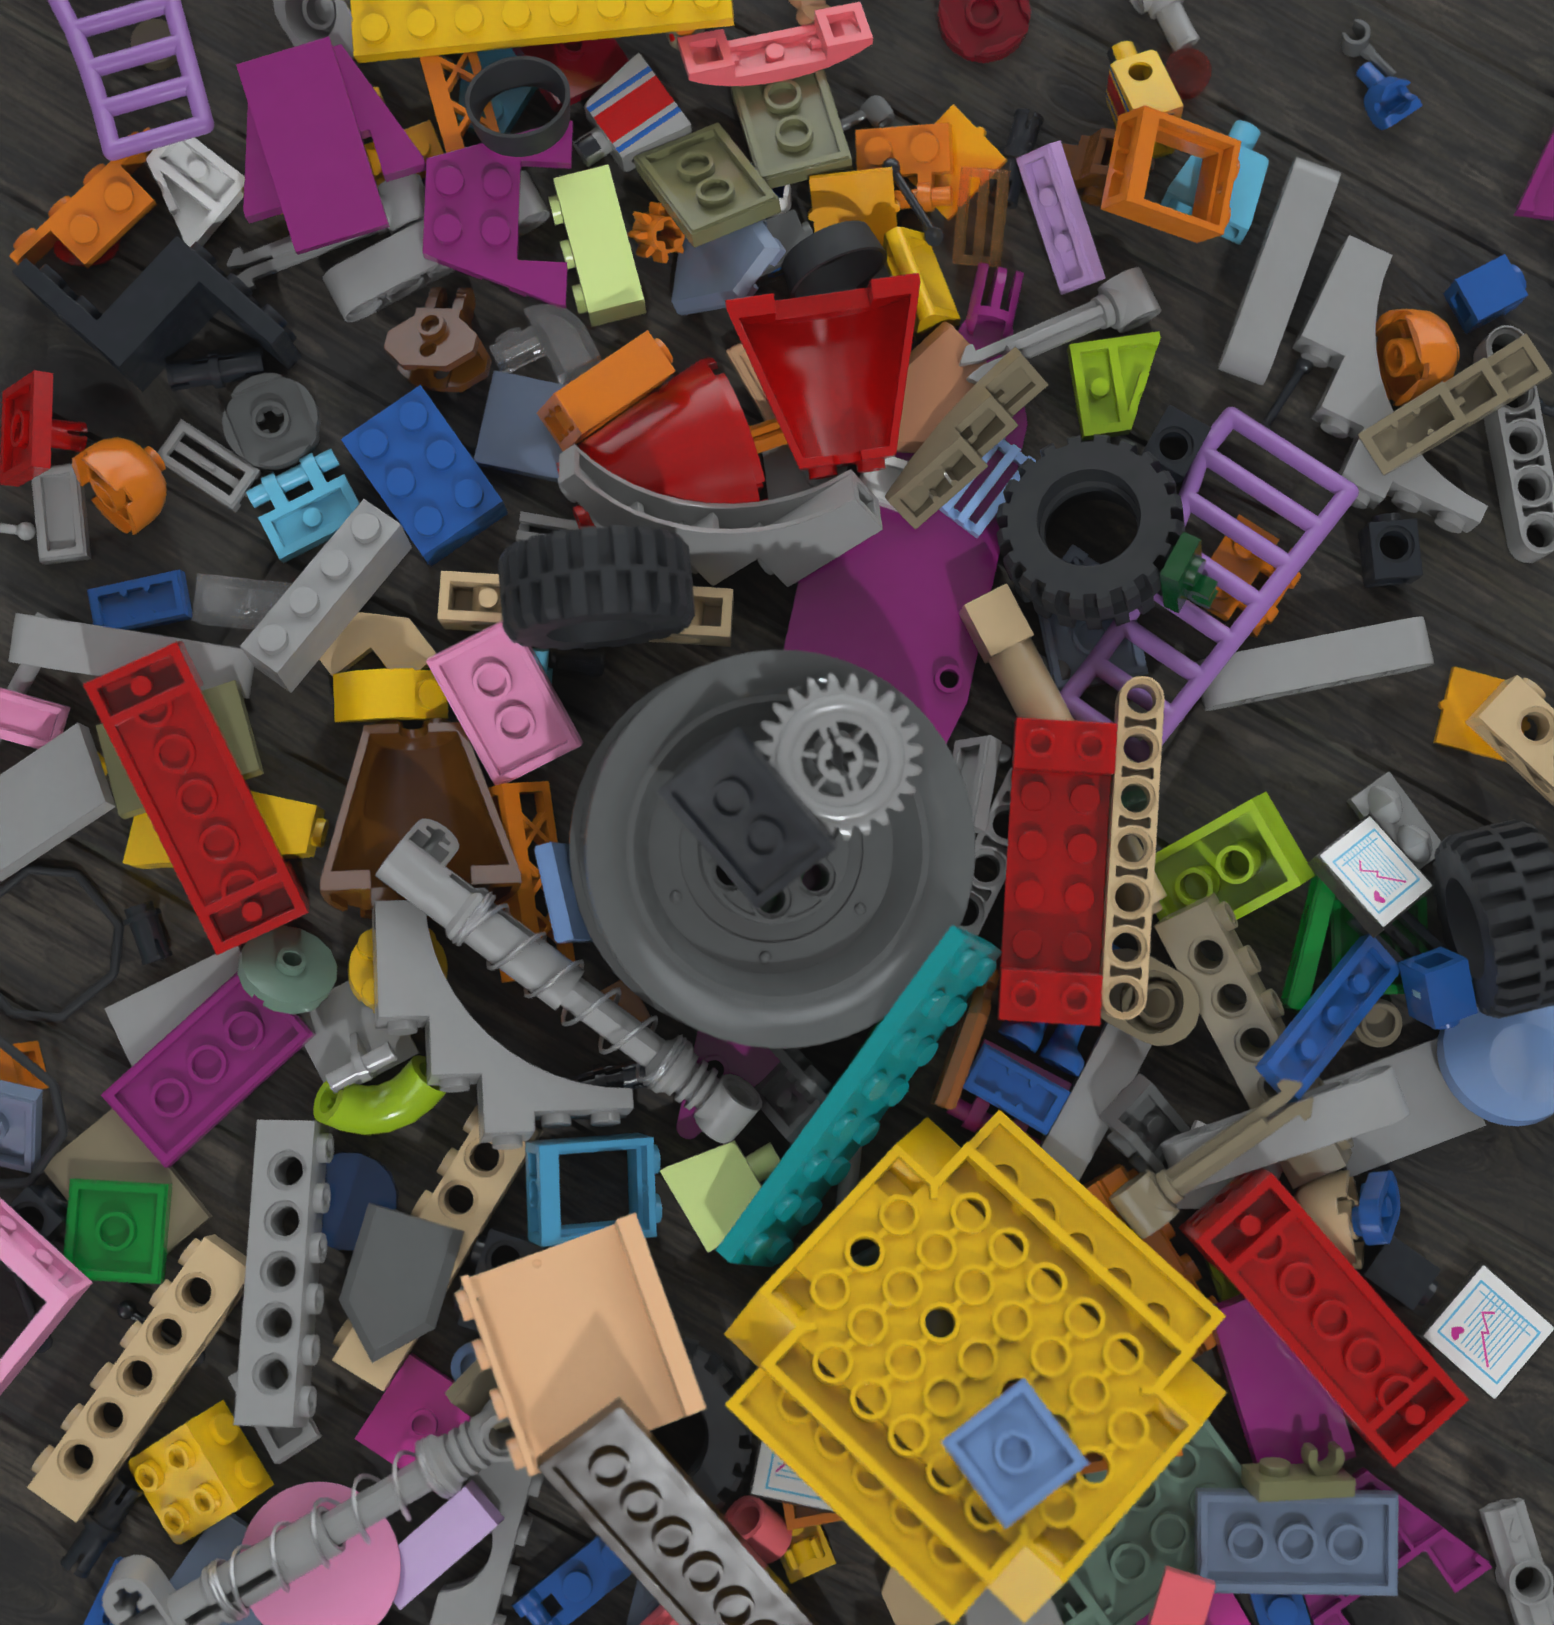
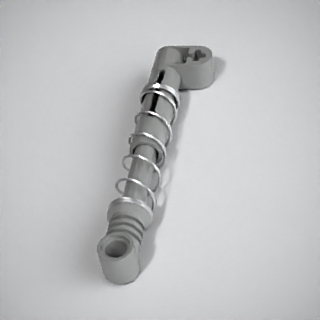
M431 819L419 820L391 852L375 876L443 926L446 931V937L453 943H456L457 946L464 942L486 958L487 969L494 970L499 968L522 985L526 998L536 996L554 1010L561 1005L563 1007L561 1014L563 1026H570L581 1020L600 1034L598 1042L599 1053L607 1054L620 1049L636 1061V1080L643 1082L644 1086L647 1085V1089L651 1088L655 1093L665 1092L668 1095L675 1092L674 1100L678 1103L685 1099L684 1107L688 1110H691L693 1107L696 1108L694 1111L696 1123L710 1138L723 1144L732 1142L762 1107V1100L756 1089L739 1076L726 1074L717 1078V1069L712 1067L709 1071L706 1070L709 1063L705 1060L699 1063L696 1062L699 1056L694 1053L693 1044L687 1038H683V1035H677L672 1040H664L655 1033L658 1024L657 1015L648 1018L642 1023L618 1005L621 996L620 988L612 989L604 995L581 977L585 972L583 970V960L571 961L546 942L547 935L545 932L535 934L511 916L508 903L498 906L494 903L496 895H492V892H489L484 887L475 889L448 869L446 866L459 849L458 840L442 824ZM616 993V997L612 1001L609 997ZM569 1011L576 1018L566 1022V1012ZM653 1021L651 1029L648 1028L647 1025ZM604 1038L614 1046L606 1050L602 1049ZM641 1066L645 1068L646 1077L644 1078L639 1076Z
M490 1399L485 1404L482 1412L473 1416L470 1422L465 1421L459 1425V1428L451 1429L448 1435L443 1434L438 1437L430 1434L418 1440L415 1444V1453L408 1450H400L395 1455L392 1474L380 1480L369 1474H360L354 1480L351 1498L347 1501L340 1503L327 1497L319 1498L314 1503L310 1513L293 1523L279 1521L273 1527L272 1534L253 1546L247 1544L237 1546L233 1550L231 1559L228 1561L216 1558L215 1561H212L202 1569L199 1578L177 1591L159 1565L151 1558L143 1555L125 1557L116 1564L102 1596L104 1611L113 1625H219L223 1622L234 1624L249 1616L250 1606L282 1588L285 1592L289 1593V1583L323 1564L325 1568L329 1569V1560L344 1552L346 1549L345 1541L360 1533L364 1542L370 1545L371 1539L365 1529L399 1509L402 1510L406 1520L411 1521V1515L406 1505L430 1491H435L440 1497L449 1499L450 1496L453 1497L454 1494L462 1489L463 1482L469 1478V1475H476L479 1473L480 1468H488L491 1462L512 1461L506 1440L514 1438V1433L504 1434L493 1428L499 1422L510 1423L509 1418L498 1420L492 1400ZM402 1455H411L416 1458L415 1461L397 1471V1461ZM369 1478L377 1482L356 1495V1486L361 1479ZM322 1502H330L336 1505L330 1511L322 1506L317 1508ZM281 1526H286L281 1530L277 1531ZM247 1549L241 1552L240 1554L236 1555L240 1550ZM136 1604L141 1611L139 1613L135 1610Z

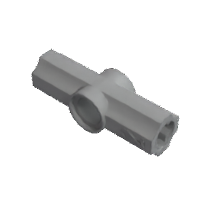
M1522 1498L1502 1499L1487 1504L1484 1508L1479 1509L1496 1563V1581L1500 1588L1505 1591L1515 1625H1554L1553 1575L1543 1563L1524 1500ZM1525 1567H1531L1533 1570L1532 1582L1528 1587L1518 1590L1515 1583L1518 1572Z

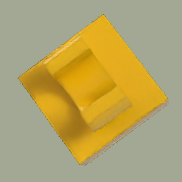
M821 1525L792 1530L790 1546L784 1555L780 1557L790 1583L836 1564V1559Z

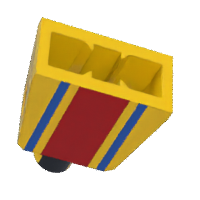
M1131 41L1117 43L1108 50L1107 57L1111 65L1109 68L1106 99L1116 126L1119 115L1143 105L1178 118L1182 117L1183 103L1157 51L1148 50L1137 53ZM1155 142L1152 157L1156 159L1174 153L1175 149Z

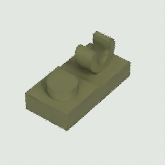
M1329 1441L1328 1455L1322 1461H1317L1318 1450L1309 1442L1304 1443L1301 1449V1457L1305 1464H1291L1288 1460L1278 1457L1262 1458L1260 1464H1242L1241 1484L1258 1502L1355 1497L1356 1480L1342 1468L1345 1460L1344 1451L1335 1441Z

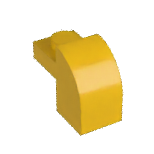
M389 668L356 670L333 674L335 722L448 719V700L431 670Z

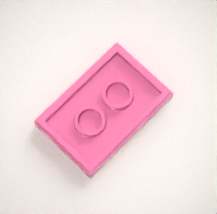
M502 620L426 660L494 785L508 783L582 746L583 741L532 647H525L519 645V643L512 642L504 632Z

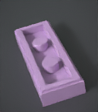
M1061 141L1049 143L1016 158L1061 295L1106 279Z
M473 1480L398 1545L401 1571L399 1586L393 1602L400 1610L505 1519Z

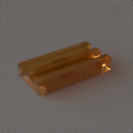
M961 166L952 263L978 265V263L982 262L989 264L990 267H1001L1010 170ZM972 177L980 178L973 255H965ZM990 179H997L990 257L983 256Z

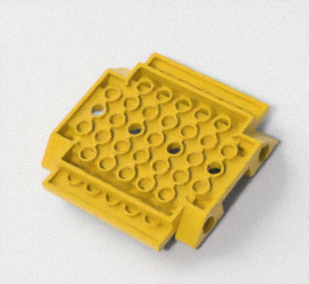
M998 1110L962 1148L933 1121L926 1117L896 1143L762 1286L724 1333V1336L758 1367L756 1372L730 1398L725 1406L951 1625H954L986 1588L1019 1620L1025 1623L1070 1578L1201 1428L1226 1394V1391L1190 1359L1198 1347L1226 1316L1001 1110ZM868 1239L877 1245L880 1256L875 1264L869 1267H862L852 1260L850 1248L856 1241ZM942 1309L953 1317L954 1330L949 1336L938 1338L927 1331L925 1318L932 1310ZM1025 1378L1081 1454L1094 1452L1101 1455L1107 1463L1108 1470L1106 1477L1099 1483L1086 1481L1079 1471L1013 1524L1004 1529L940 1442L1001 1396L1002 1388L1006 1382L1011 1380L1020 1381Z

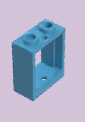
M641 1133L525 1141L528 1241L541 1247L556 1246L615 1224L616 1220L561 1225L559 1155L627 1150L629 1215L636 1213L644 1238L657 1237L656 1223H660L662 1219V1203L660 1196L655 1193V1174H658L660 1171L661 1158L659 1148L654 1144V1137Z

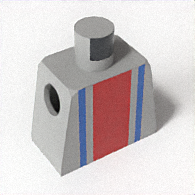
M638 53L584 105L586 119L592 130L573 142V145L580 158L588 167L610 153L624 172L636 168L634 156L692 133L691 123L641 54Z

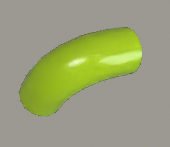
M416 1055L395 1077L379 1085L365 1086L352 1083L334 1093L326 1080L316 1095L313 1113L316 1121L341 1131L361 1135L389 1133L416 1122L431 1110L447 1092L440 1091V1085L427 1086L426 1057Z

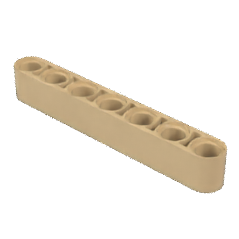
M1138 676L1128 680L1117 693L1115 701L1114 723H1118L1115 774L1111 776L1100 974L1103 975L1101 1008L1110 1017L1121 1020L1132 1019L1142 1012L1146 1005L1148 990L1165 699L1160 684L1153 678ZM1134 688H1141L1149 692L1153 702L1151 710L1147 713H1137L1130 709L1127 704L1128 691ZM1139 737L1147 742L1150 753L1145 762L1136 763L1127 758L1124 753V744L1128 738ZM1137 786L1144 791L1147 803L1143 811L1134 813L1124 808L1121 803V794L1125 787ZM1124 835H1134L1143 843L1144 852L1139 861L1129 862L1120 856L1118 844ZM1122 884H1131L1140 892V905L1133 912L1123 911L1115 902L1116 890ZM1121 933L1132 935L1138 943L1136 956L1128 962L1117 959L1112 951L1113 940ZM1118 983H1127L1135 992L1134 1004L1126 1011H1117L1109 1001L1110 990Z

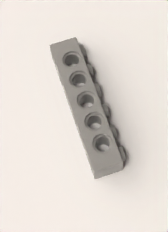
M257 1120L234 1425L308 1427L309 1417H312L315 1413L317 1393L315 1387L311 1386L312 1365L318 1363L320 1356V1339L318 1335H315L316 1314L321 1313L324 1301L323 1286L318 1284L319 1263H324L327 1254V1238L322 1233L323 1213L328 1212L331 1201L330 1186L328 1183H325L326 1163H331L334 1154L333 1135L329 1133V1126L317 1121ZM300 1160L303 1166L302 1177L297 1183L290 1185L286 1178L287 1169L292 1162ZM295 1209L299 1215L298 1228L291 1235H286L283 1230V1219L289 1211ZM291 1259L296 1268L295 1277L290 1284L284 1286L279 1279V1270L285 1261ZM287 1310L292 1318V1326L290 1331L281 1337L276 1331L275 1321L282 1311ZM279 1361L284 1362L288 1368V1379L281 1388H277L274 1385L271 1377L272 1370Z

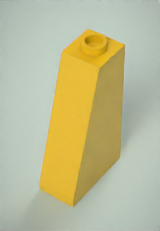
M251 791L284 859L314 857L316 847L322 848L324 846L329 829V820L324 819V809L313 804ZM147 813L134 816L123 863L141 869L173 867Z

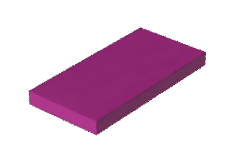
M328 36L236 64L297 255L390 227L330 37Z
M237 972L101 1094L104 1100L165 1168L171 1167L316 1035L298 1014L275 1012L263 1006L264 1001L255 994L252 998L243 989Z
M1242 1294L1213 1304L1226 1316L1213 1330V1335L1253 1464H1260V1460L1266 1457L1283 1458L1291 1464H1305L1301 1457V1449L1304 1443L1309 1442L1318 1450L1317 1461H1322L1327 1457L1329 1441H1335L1343 1449L1344 1461L1356 1457L1343 1410Z

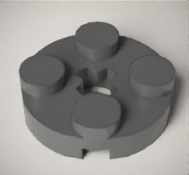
M262 373L244 380L232 392V399L228 403L227 411L224 410L222 417L223 432L233 451L249 464L262 471L287 469L300 463V458L308 455L318 446L321 426L320 412L309 391L297 381L284 378L280 374ZM268 411H273L277 417L284 415V422L279 425L280 430L275 433H271L268 429L260 430L259 425L266 421L264 414Z

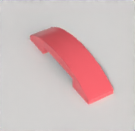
M860 2L815 10L814 24L727 41L724 29L677 38V45L689 81L716 86L760 85L801 77L844 61L873 44V36Z

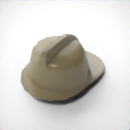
M1129 948L1112 950L1115 957L1123 962L1132 960L1137 954L1136 950ZM1149 956L1147 1001L1142 1012L1132 1019L1121 1020L1110 1017L1101 1008V1018L1142 1042L1155 1046L1173 1045L1186 1038L1196 1026L1200 1014L1199 994L1187 977ZM1118 983L1113 986L1109 994L1110 1004L1117 1011H1126L1131 1008L1135 1001V992L1132 987L1127 983Z

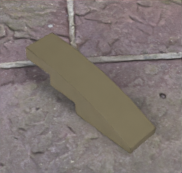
M1526 333L1488 358L1484 357L1446 382L1438 383L1359 433L1358 437L1383 476L1505 406L1550 378L1553 373Z
M1016 346L990 369L942 419L912 456L884 496L915 530L988 467L982 457L1018 426L1012 416L1048 386L1047 382Z

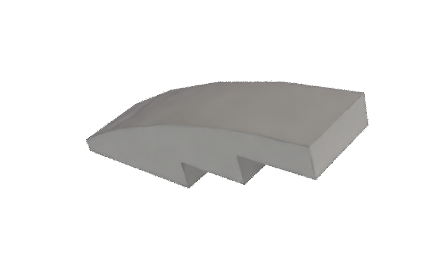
M1107 1022L1101 1030L1079 1077L1074 1078L1069 1089L1070 1095L1047 1136L1043 1134L1039 1145L1078 1182L1109 1128L1099 1115L1115 1100L1119 1092L1134 1080L1152 1044L1142 1042Z

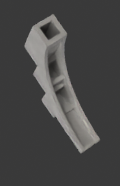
M1349 235L1339 249L1292 348L1302 353L1301 357L1311 361L1316 367L1326 368L1330 366L1334 368L1311 419L1321 423L1320 427L1332 436L1338 438L1349 436L1354 439L1338 474L1358 487V497L1351 506L1359 509H1366L1368 506L1374 509L1388 495L1392 497L1391 502L1402 510L1416 513L1418 510L1436 518L1435 523L1447 531L1453 533L1464 531L1468 533L1480 524L1487 510V505L1467 495L1446 480L1422 455L1383 476L1358 437L1359 433L1394 412L1387 398L1380 375L1376 351L1378 300L1383 279L1393 255Z
M575 444L559 454L558 485L562 493L569 501L573 503L578 502L590 514L597 528L610 527V525H624L625 527L648 526L650 529L661 528L669 530L670 533L679 534L689 546L691 572L694 574L700 573L712 586L758 559L766 573L769 575L775 574L789 587L883 530L879 500L851 469L828 482L782 498L735 504L703 503L658 494L634 485L593 461Z
M408 900L375 901L372 911L375 1029H387V1033L390 1035L402 1036L417 1033V1028H425L427 1086L440 1085V1091L454 1093L467 1091L470 1089V1084H477L479 1143L492 1142V1148L497 1150L517 1149L523 1146L522 1141H529L534 1134L535 1121H541V1127L563 1128L570 1126L571 1120L590 1119L592 1126L606 1127L618 1125L621 1123L620 1118L628 1116L633 1109L632 1088L594 1086L555 1076L509 1052L489 1036L469 1015L446 980L433 949L427 924V915Z

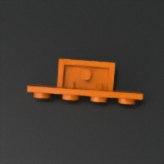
M136 131V132L131 133L130 135L137 134V133H139V132ZM153 150L110 161L106 166L103 163L95 166L85 176L83 180L84 186L72 197L65 196L58 200L48 213L50 218L37 230L35 228L28 229L15 241L13 245L15 250L9 257L17 266L25 258L35 265L54 247L55 242L60 240L87 269L91 267L157 205L154 199L130 176L146 161V158Z

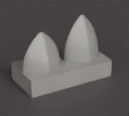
M1390 772L1383 774L1347 800V803L1361 822L1370 816L1418 870L1435 859L1434 854L1441 840Z

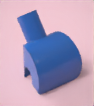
M1371 62L1363 64L1358 69L1356 76L1369 89L1364 97L1365 109L1370 120L1378 129L1385 130L1423 106L1418 96L1411 94L1406 86L1411 83L1410 81L1391 76L1384 77Z

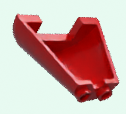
M919 273L871 279L867 288L775 301L774 293L725 300L727 313L800 470H808L809 480L838 476L837 468L856 465L857 473L886 469L885 459L896 455L921 283Z
M711 357L698 360L577 445L593 461L616 476L652 492L682 500L723 504L759 502V495L763 488L762 482H765L759 455L738 398L725 373L718 375L713 373L712 370L717 369L718 366L717 362ZM558 462V463H556V467H557V471H558V475H559V462ZM581 505L572 508L578 529L595 526L590 514Z

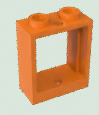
M1146 105L1118 116L1101 210L1195 243L1224 235L1225 228L1231 217L1229 204L1233 184L1240 170L1238 157L1242 141ZM1155 142L1202 159L1192 215L1144 199Z
M647 330L555 392L536 414L561 450L565 451L654 392L676 371L671 364L673 362L672 355L667 346L660 339H654Z

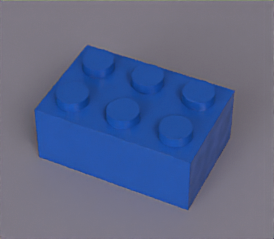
M421 385L341 439L430 567L508 514L503 500Z

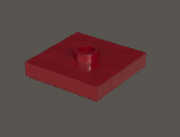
M615 38L511 48L516 56L537 57L556 65L569 82L570 105L594 95L629 61ZM538 88L554 113L560 111L563 106L561 101L549 91Z

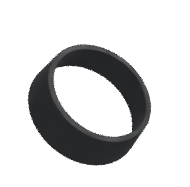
M532 56L508 57L491 63L477 73L467 88L465 108L479 139L487 148L509 157L532 156L554 146L567 131L570 122V86L564 73L547 60ZM517 87L544 89L555 95L563 105L559 113L549 123L527 133L503 134L492 131L480 124V118L486 105L498 94Z
M846 221L823 228L800 241L783 259L782 269L791 298L854 290L868 282L882 269L887 260V253L868 224L862 221ZM842 255H845V256H843L842 258L836 260V261L833 262V263H830V264H828V265H826V266H823V267H821V268H818V267L822 266L823 264H825V263H827V262H829V261H831V260H833V259H835V258H837V257H840V256H842Z

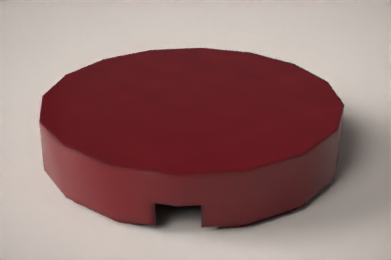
M940 0L937 23L941 38L952 52L968 61L989 63L1002 60L1018 49L1028 32L1031 7L1029 0Z

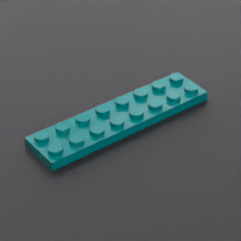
M951 925L717 1247L716 1251L729 1263L773 1267L789 1255L794 1246L792 1240L801 1227L810 1223L819 1214L822 1208L821 1200L831 1186L840 1183L848 1174L851 1168L849 1161L861 1146L868 1144L876 1136L880 1128L879 1121L890 1106L896 1105L905 1096L909 1088L908 1081L917 1068L927 1064L935 1055L938 1049L937 1041L948 1026H953L962 1018L967 1009L966 1001L977 986L984 985L992 977L997 967L996 960L1002 951L988 940Z

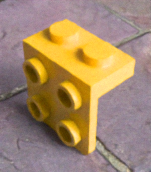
M224 1400L186 1422L132 1457L128 1462L129 1470L138 1486L144 1491V1495L161 1521L163 1528L167 1531L171 1540L178 1545L183 1544L237 1511L275 1485L240 1426L234 1425V1417Z

